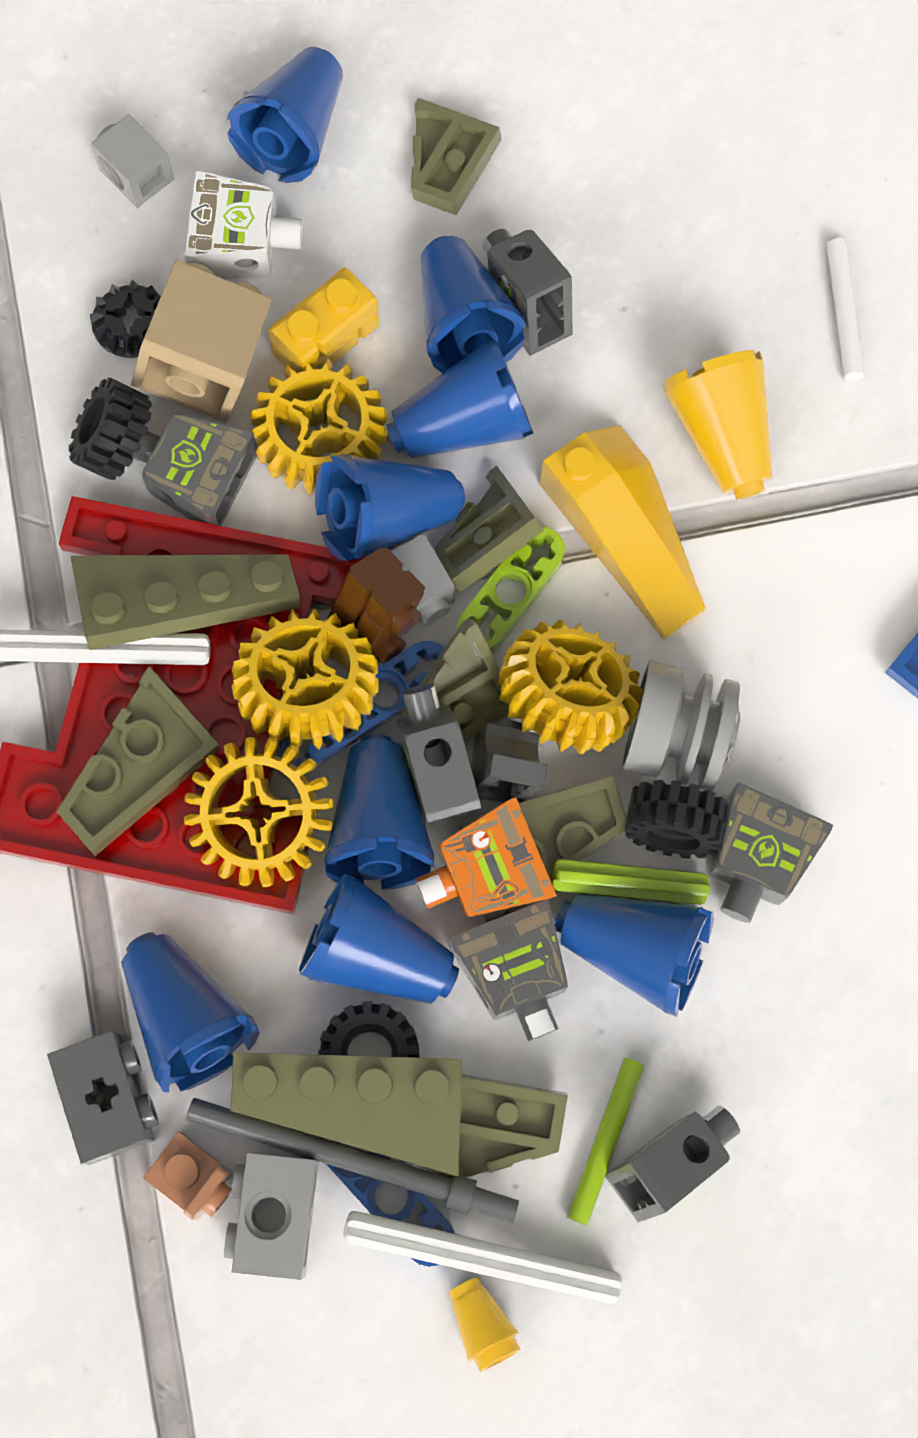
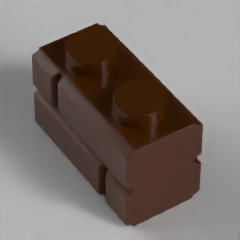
M380 547L350 567L327 619L336 613L341 621V628L354 623L355 628L358 630L359 638H367L371 645L372 655L377 659V662L380 661L384 664L402 652L406 646V642L401 638L402 635L412 629L421 618V613L416 608L424 595L425 586L409 570H402L403 564L388 548Z

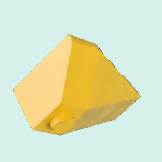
M620 425L584 432L543 460L539 485L663 640L704 612L706 607L653 467Z

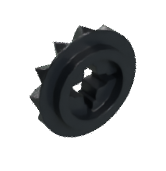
M131 280L129 285L121 287L112 284L110 291L103 297L96 296V306L93 313L89 315L93 334L97 342L106 351L120 357H138L141 345L161 298L152 285L149 287L140 286L134 280ZM130 305H134L138 316L143 318L134 319L133 326H130V334H128L123 320L118 318V316H126L127 309L130 308Z

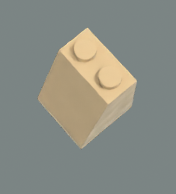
M175 260L141 345L130 386L226 423L242 389L272 299L262 295L256 287L248 283H232L215 276L204 265L193 262L186 264Z

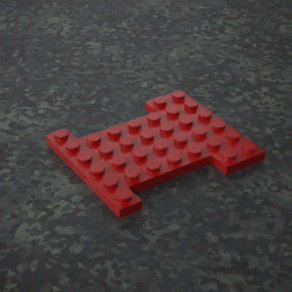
M71 496L58 543L62 551L86 556L288 554L300 596L301 608L293 609L299 615V619H308L314 602L333 605L350 567L365 558L340 561L331 554L328 547L75 496ZM292 610L178 632L206 634L209 637L211 645L210 659L205 665L79 663L55 752L2 742L0 749V853L294 915L305 871L294 859L290 863L294 869L295 877L285 881L280 876L277 867L273 868V885L268 887L262 886L259 870H255L254 878L250 885L242 886L239 884L241 867L237 866L229 878L223 879L218 873L225 860L220 856L217 861L210 865H205L201 861L203 855L212 847L209 842L192 847L189 839L196 834L202 833L203 829L201 824L185 825L184 823L185 816L200 814V805L185 802V795L187 793L203 795L205 790L204 787L192 780L194 773L96 856L56 812L91 756L98 753L114 728L112 723L123 707L126 709L140 687L139 681L148 667L158 675L217 741L221 750L215 756L220 758L224 764L228 763L224 753V745L234 743L239 748L241 755L245 756L244 745L248 737L257 739L260 754H264L265 745L270 738L269 732L257 735L252 729L251 719L244 720V717L241 716L238 707L239 702L237 699H234L232 684H234L232 667L234 661L240 660L238 652L240 644L252 643L251 634L254 627L269 631L268 623L270 622L271 615L281 623L289 621V615ZM265 679L263 688L272 697L281 701L283 691L276 688L274 681ZM207 763L195 771L204 773L211 778L215 774L208 767ZM263 765L264 779H268L270 787L274 768ZM246 769L237 773L227 782L220 794L217 808L229 807L241 800L244 794V780H247ZM258 796L252 800L256 806H248L247 811L235 812L234 817L248 816L249 819H257L259 826L264 827L267 823L263 818H270L272 813L284 812L286 807L263 805ZM303 815L284 818L277 824L274 834L275 842L272 843L273 856L284 851L294 841L300 830ZM238 824L219 825L224 837L235 849L246 855L256 857L255 846H251L249 834L242 826ZM306 846L304 849L307 854H309L310 847Z

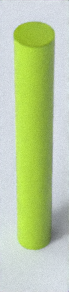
M626 1057L623 1058L566 1217L586 1226L589 1224L645 1066L638 1061Z

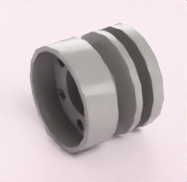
M649 660L640 686L643 692L639 703L640 706L637 710L638 715L628 733L622 770L657 778L664 767L667 757L670 756L677 758V781H681L682 785H686L693 771L694 764L698 763L700 764L698 774L700 789L713 791L722 770L731 758L740 722L738 703L740 684L738 681L725 679L716 701L711 700L713 676L704 673L697 684L694 694H684V668Z

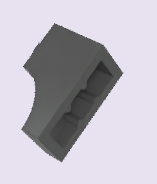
M506 719L494 720L493 724L487 723L476 734L471 770L480 799L505 803L516 797L518 803H521L544 787L547 764H542L539 760V734L529 731L522 732V723Z

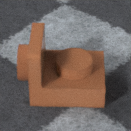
M178 1131L144 1175L143 1179L183 1209V1213L191 1220H199L204 1212L213 1217L229 1197L232 1188L226 1182L233 1172L185 1134Z

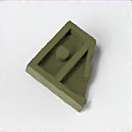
M418 98L415 102L414 110L416 115V135L413 136L414 166L411 173L413 198L419 202L457 215L502 140L500 127Z
M498 466L491 469L485 477L491 486L478 505L467 502L458 515L454 527L445 533L434 549L451 581L460 593L483 578L489 571L544 531Z
M469 618L460 625L419 685H435L440 707H449L455 715L461 729L463 741L478 733L487 723L493 724L494 720L505 717L509 712V704L499 700L502 687L497 683L500 669L478 624ZM406 705L400 712L402 718L408 716ZM438 739L429 741L425 747L435 744Z
M461 1074L459 1175L470 1177L487 1171L491 1173L511 1167L514 1163L526 1159L534 1160L559 1152L568 1094ZM440 1171L441 1176L454 1179V1175Z

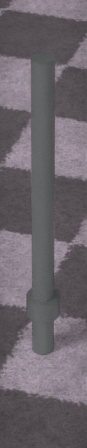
M195 1097L192 1099L188 1109L187 1120L447 1202L445 1208L468 1214L469 1209L512 1223L517 1212L519 1200L476 1187L477 1180L461 1175L459 1177L454 1176V1179L444 1177L309 1133L231 1111L230 1108Z

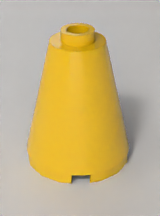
M744 350L701 362L703 368L694 372L691 378L688 377L687 370L684 369L666 379L662 384L665 394L724 494L734 492L736 500L764 492L763 482L772 478L765 369L761 352L758 351L755 354L754 350Z

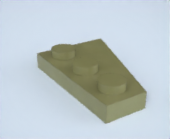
M148 667L139 681L140 687L126 709L123 707L112 723L114 728L98 753L91 756L56 811L95 856L204 765L209 755H215L221 750L217 741L150 667Z
M614 776L519 803L549 878L551 877V869L555 860L570 859L582 861L625 830L626 815ZM487 813L457 821L459 829L462 830ZM514 907L485 913L486 921L489 922L502 917Z

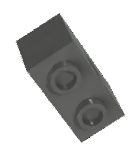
M111 1030L47 1054L80 1164L92 1165L155 1141L151 1128L159 1125L158 1116L149 1093L140 1095L134 1074L141 1072L142 1068L138 1053L131 1039L123 1042L122 1035ZM104 1082L106 1085L118 1088L119 1094L111 1098V1110L107 1106L96 1104L95 1097L103 1093L101 1083Z

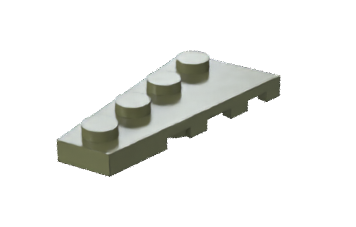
M288 554L70 556L85 638L89 650L301 608L300 596Z
M233 1053L231 1111L459 1177L462 1059Z

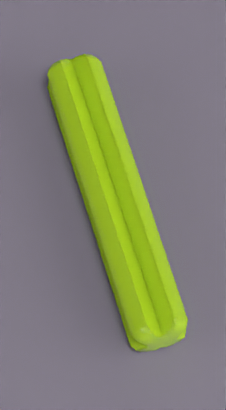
M570 859L555 860L551 869L550 878L555 891L696 905L706 903L710 893L708 875L702 872Z

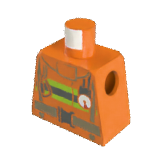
M516 797L506 801L438 844L437 849L444 866L415 878L427 909L457 897L466 917L557 896Z

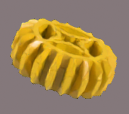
M328 358L323 363L322 369H314L313 364L308 362L304 368L305 371L296 373L292 367L287 365L284 370L285 381L270 376L268 387L271 393L258 392L256 401L259 409L252 410L250 415L251 424L255 426L251 432H254L258 446L256 454L259 462L262 464L269 463V475L274 479L285 475V484L290 490L295 488L300 481H304L305 492L310 496L315 491L319 468L323 462H332L331 456L345 454L380 460L382 448L379 445L385 444L388 438L387 429L383 426L387 423V411L383 407H379L381 404L380 393L377 389L368 390L369 380L365 374L352 380L353 372L348 363L338 372H334L333 363ZM342 403L349 407L358 417L361 423L358 432L349 428L348 422L340 418L339 407ZM327 421V428L324 429L321 426V430H313L311 433L310 427L315 425V427L318 429V424H325ZM281 422L289 425L291 432L298 435L299 447L296 452L286 446L280 439L278 432ZM327 452H335L333 455L320 457Z
M315 608L310 613L308 619H299V615L292 609L289 621L281 623L271 615L270 622L268 623L269 631L253 628V633L251 634L252 643H241L238 651L240 660L234 661L232 667L234 678L232 690L234 699H237L239 702L238 707L241 716L244 717V720L251 719L252 729L257 735L268 731L269 737L279 740V743L284 738L290 737L291 745L298 748L302 745L303 739H312L313 745L319 750L323 744L324 736L330 735L340 743L344 737L343 726L358 731L361 725L360 714L370 715L373 709L372 697L377 696L379 682L378 678H376V674H378L377 659L371 653V645L367 638H359L358 630L355 628L354 623L341 628V621L336 613L326 621H321L320 614ZM329 658H332L344 667L349 674L347 679L337 676L336 670L328 666ZM265 679L274 681L276 688L283 691L281 701L272 697L263 688Z
M560 619L551 627L544 622H540L533 630L525 629L515 640L513 646H509L503 658L504 663L499 671L497 683L502 686L499 700L509 704L508 717L523 720L522 732L533 730L540 735V745L547 740L556 742L560 753L570 745L580 755L591 747L601 752L610 743L615 744L618 739H621L638 715L637 710L640 706L639 703L643 689L638 686L640 673L630 668L631 656L621 655L616 652L617 641L606 643L600 639V630L593 634L585 632L580 622L573 628H568Z
M248 737L244 745L245 756L241 755L239 748L234 743H228L224 745V753L228 759L227 764H224L215 755H209L206 758L208 767L215 773L212 778L204 773H194L192 780L204 787L205 790L203 795L198 793H187L185 795V802L200 805V814L185 816L184 823L185 825L201 824L203 832L192 836L189 842L192 847L209 842L212 848L201 858L205 865L214 863L220 856L225 859L219 868L218 875L221 878H229L238 866L241 867L239 884L248 886L254 878L255 870H259L262 886L268 887L273 885V868L277 867L280 876L285 881H289L295 877L294 869L290 863L292 859L304 869H308L313 865L311 857L304 851L306 846L319 852L324 851L327 846L322 839L313 836L315 828L323 831L333 829V821L318 819V809L333 808L334 800L331 798L317 800L315 791L327 787L329 781L326 777H320L311 782L306 776L314 771L317 766L314 759L304 761L299 767L294 765L299 756L300 748L290 745L282 758L278 757L280 749L279 740L269 738L265 745L264 754H260L257 739ZM263 765L273 767L290 778L298 789L301 798L281 800L275 797L270 791L268 779H264ZM246 769L247 780H244V794L241 800L235 805L217 808L220 794L227 782L237 773ZM258 796L263 805L286 807L284 812L272 813V817L263 818L267 823L264 827L259 826L257 819H249L248 816L234 817L235 812L247 811L248 806H256L252 800ZM303 815L300 830L294 841L284 851L273 856L272 843L275 842L274 834L277 824L284 818ZM238 824L242 826L249 834L251 846H255L256 857L246 855L235 849L226 840L219 825Z

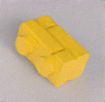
M343 267L268 328L273 355L285 368L289 365L296 373L305 371L304 368L308 362L313 364L314 369H322V365L327 358L334 364L358 344L359 338H365L379 326L378 300L351 271Z

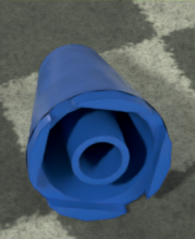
M318 47L305 48L241 98L230 110L227 120L230 119L231 128L227 132L229 141L239 157L253 170L262 175L267 169L280 174L281 176L278 181L284 183L300 182L312 174L319 161L343 79L342 68L333 54Z
M441 236L434 239L424 248L420 257L426 347L433 367L443 374L479 346L493 339L496 340L505 362H508L521 349L525 340L523 328L526 326L521 312L462 238L457 236Z
M495 339L479 346L392 410L391 413L394 421L386 424L396 451L399 453L406 450L410 458L519 440L534 434L524 406L520 401L516 386Z
M345 454L331 456L332 462H323L319 468L315 484L316 514H326L329 531H322L321 534L331 554L340 561L358 560L370 555L380 547H390L454 521L465 502L463 485L449 470Z
M383 734L364 736L349 751L334 815V825L330 832L324 859L326 876L335 883L339 881L343 874L357 878L363 884L364 880H381V890L411 886L417 883L415 878L431 872V866L434 867V852L402 746L392 741L389 736Z
M343 874L324 906L327 910L320 924H315L299 966L300 975L313 981L432 1004L438 996L447 998L454 987L459 973V968L453 965L454 953L357 878Z
M579 893L572 902L567 900L563 902L556 917L555 929L556 932L561 933L560 943L562 946L663 1012L678 1016V1010L682 1011L701 970L703 960L700 959L702 942L709 944L714 912L695 906Z
M153 932L140 935L130 942L126 948L127 953L123 957L121 965L154 1079L158 1082L163 1092L169 1093L170 1084L176 1083L181 1092L210 1081L233 1066V1056L231 1053L242 1043H244L248 1051L255 1045L260 1032L254 1019L169 935H156Z

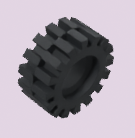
M108 377L107 380H101L99 387L95 386L91 391V399L87 398L84 402L82 415L78 414L75 421L78 425L76 429L72 430L70 437L73 439L68 451L71 453L69 456L70 461L77 466L110 480H116V476L120 477L124 474L125 466L129 467L133 462V453H138L142 446L139 444L141 437L147 434L148 427L145 424L151 420L152 414L149 411L152 407L151 400H148L150 397L113 378Z
M654 780L652 785L645 781L640 783L639 786L635 785L632 789L624 830L626 832L625 836L628 839H633L632 843L637 846L646 845V850L651 852L661 850L663 855L672 857V853L680 854L681 858L689 859L691 854L697 858H706L707 854L714 856L718 854V851L722 850L729 806L725 804L726 800L723 797H715L716 792L709 789L699 791V785L690 784L689 787L681 786V781L674 780L671 781V784H666L663 780Z
M365 1001L357 1006L351 1004L343 1008L344 1011L338 1016L334 1015L329 1021L330 1024L326 1031L323 1030L320 1050H318V1055L348 1056V1049L354 1038L362 1033L374 1032L382 1035L389 1042L392 1051L391 1057L420 1058L417 1035L413 1026L407 1021V1018L400 1011L393 1010L390 1005L381 1003V1005L373 1004L372 1001Z

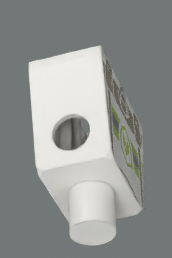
M196 171L185 250L186 263L193 262L204 265L215 276L222 279L267 276L271 273L274 248L302 249L303 219L277 217L275 193L270 187L208 172Z

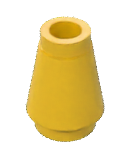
M479 1277L460 1284L448 1293L453 1302L452 1306L468 1361L474 1360L480 1372L503 1362L521 1350L515 1338L519 1334L518 1330L496 1303L486 1287H483Z

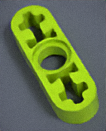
M542 526L544 531L501 562L458 620L457 630L469 618L480 626L489 616V609L491 607L497 614L490 624L489 635L492 638L490 640L486 637L484 638L492 654L500 648L562 565L565 552L564 541L558 532L549 527ZM545 543L550 546L549 557L551 560L546 557L540 558L533 567L531 576L525 570L531 560L532 548L530 546L540 548ZM505 580H515L523 585L526 595L518 603L507 604L498 598L496 594L497 586ZM487 602L490 607L485 606L483 604ZM502 617H506L508 620L504 621Z

